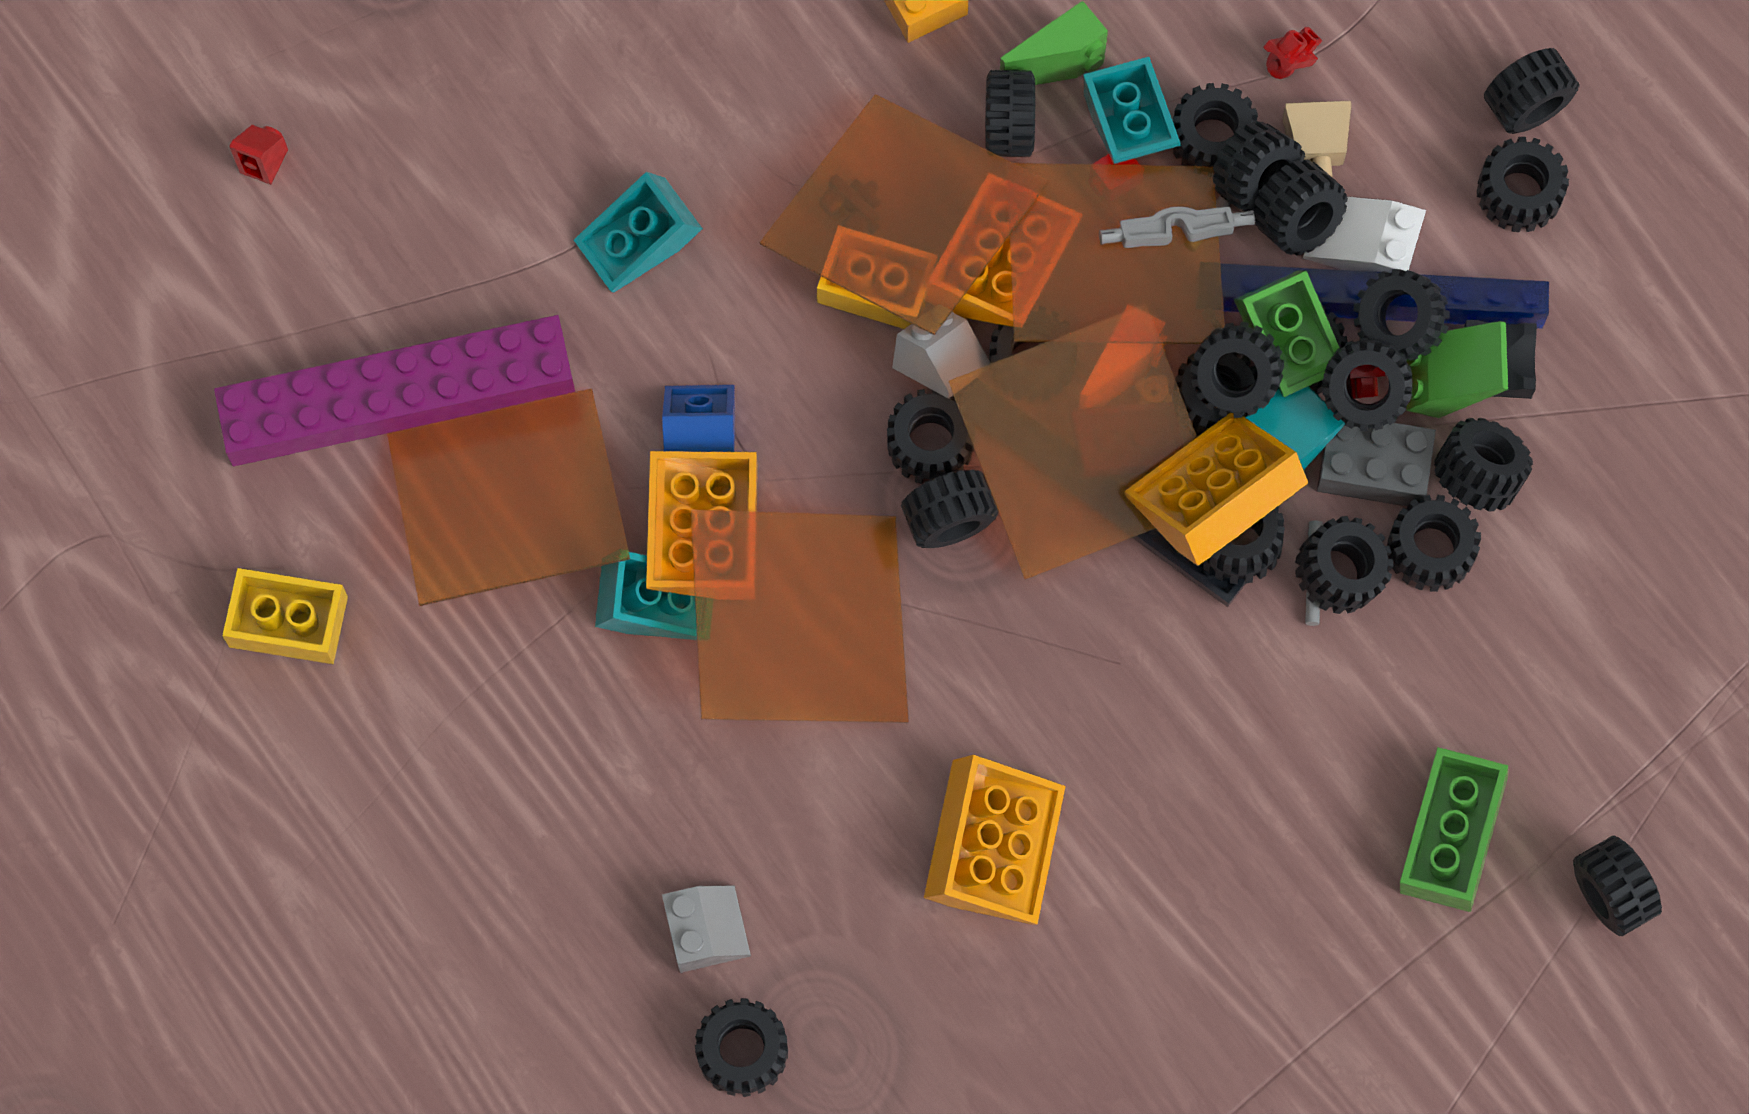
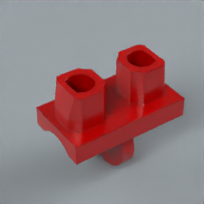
M1305 27L1300 32L1289 30L1284 37L1269 40L1263 48L1267 52H1271L1266 62L1270 75L1277 79H1284L1291 76L1295 69L1312 66L1318 60L1313 51L1322 42L1321 38L1310 27Z
M1360 365L1354 368L1347 377V380H1350L1351 397L1354 399L1377 397V378L1384 377L1385 372L1374 365Z

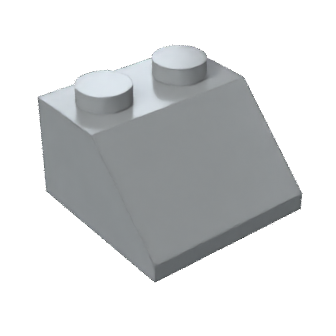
M937 305L897 334L892 368L949 399L990 368V361L968 321L951 310Z
M696 886L662 894L680 973L751 956L735 886Z

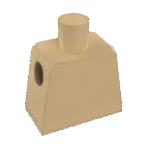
M1351 101L1286 103L1282 117L1286 135L1302 146L1301 150L1305 152L1306 156L1304 160L1315 162L1332 177V166L1342 165L1346 156Z

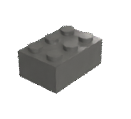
M1388 423L1380 430L1375 431V428H1369L1368 431H1360L1358 427L1353 426L1351 429L1344 425L1323 449L1317 492L1401 506H1408V503L1414 499L1419 503L1422 496L1427 495L1436 429L1399 423L1389 425Z

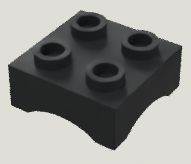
M1466 320L1464 328L1488 323L1479 320ZM1536 323L1506 324L1508 390L1492 397L1532 399L1536 390Z

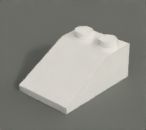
M1347 197L1348 200L1345 203L1347 205L1346 212L1343 214V220L1335 229L1334 234L1329 236L1320 247H1315L1309 253L1305 251L1303 259L1376 280L1379 278L1378 273L1383 271L1389 273L1392 272V269L1407 271L1410 267L1426 210L1390 200Z

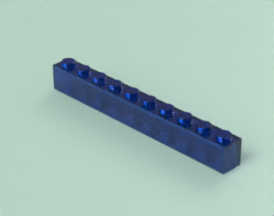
M1200 262L1196 282L1195 310L1212 309L1213 311L1239 312L1234 299L1295 271H1307L1321 305L1325 306L1324 313L1328 315L1332 311L1338 318H1358V312L1353 311L1354 303L1360 305L1362 298L1357 295L1360 289L1366 291L1368 289L1366 282L1370 278L1377 280L1379 278L1378 273L1381 272ZM1423 275L1431 279L1432 283L1437 284L1441 288L1440 294L1446 296L1448 304L1444 306L1445 310L1450 311V319H1445L1444 323L1465 324L1466 320H1479L1487 323L1502 321L1506 324L1536 323L1537 328L1543 329L1549 315V281ZM1406 294L1394 299L1387 308L1386 320L1416 322L1418 309L1413 297Z

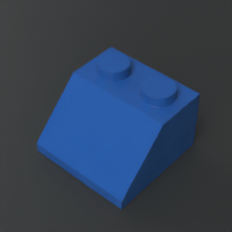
M735 385L665 386L662 413L664 451L734 452Z

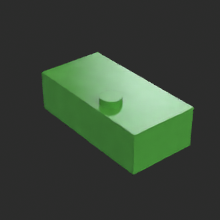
M1437 747L1401 876L1400 894L1468 912L1472 911L1507 783L1509 765Z

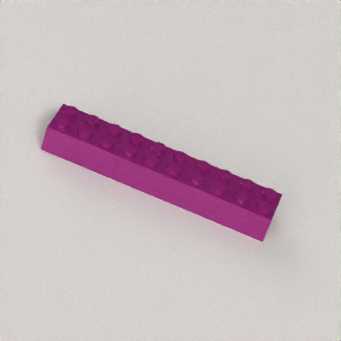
M559 315L214 388L225 450L233 467L576 393Z

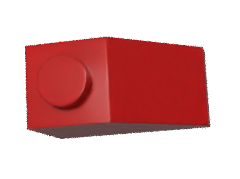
M251 125L233 139L229 146L241 174L270 185L288 151L282 133L269 126L260 128Z

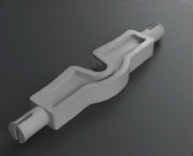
M1170 207L1157 212L1151 217L1122 220L1119 228L1099 230V240L1101 245L1122 242L1124 248L1168 245L1173 237L1171 227L1179 226L1182 228L1186 238L1190 242H1195L1216 236L1233 234L1234 227L1254 225L1255 216L1253 210L1232 213L1230 207L1194 210L1188 207Z

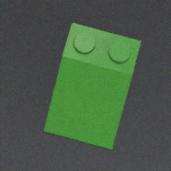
M1081 1L1000 58V70L1032 71L1035 77V85L1078 78L1085 72L1096 71L1104 63L1108 30L1088 6Z
M1295 271L1234 299L1243 322L1249 323L1248 327L1252 329L1256 325L1263 328L1261 333L1265 336L1270 333L1274 338V346H1280L1282 351L1280 359L1284 360V369L1282 371L1283 378L1278 389L1283 397L1323 380L1328 361L1331 360L1339 345L1307 271Z
M1499 321L1449 330L1446 334L1441 332L1438 338L1442 342L1438 347L1432 345L1430 347L1431 353L1426 356L1420 354L1418 359H1407L1406 361L1408 366L1411 367L1413 381L1410 402L1407 404L1406 411L1441 418L1508 390L1506 323Z

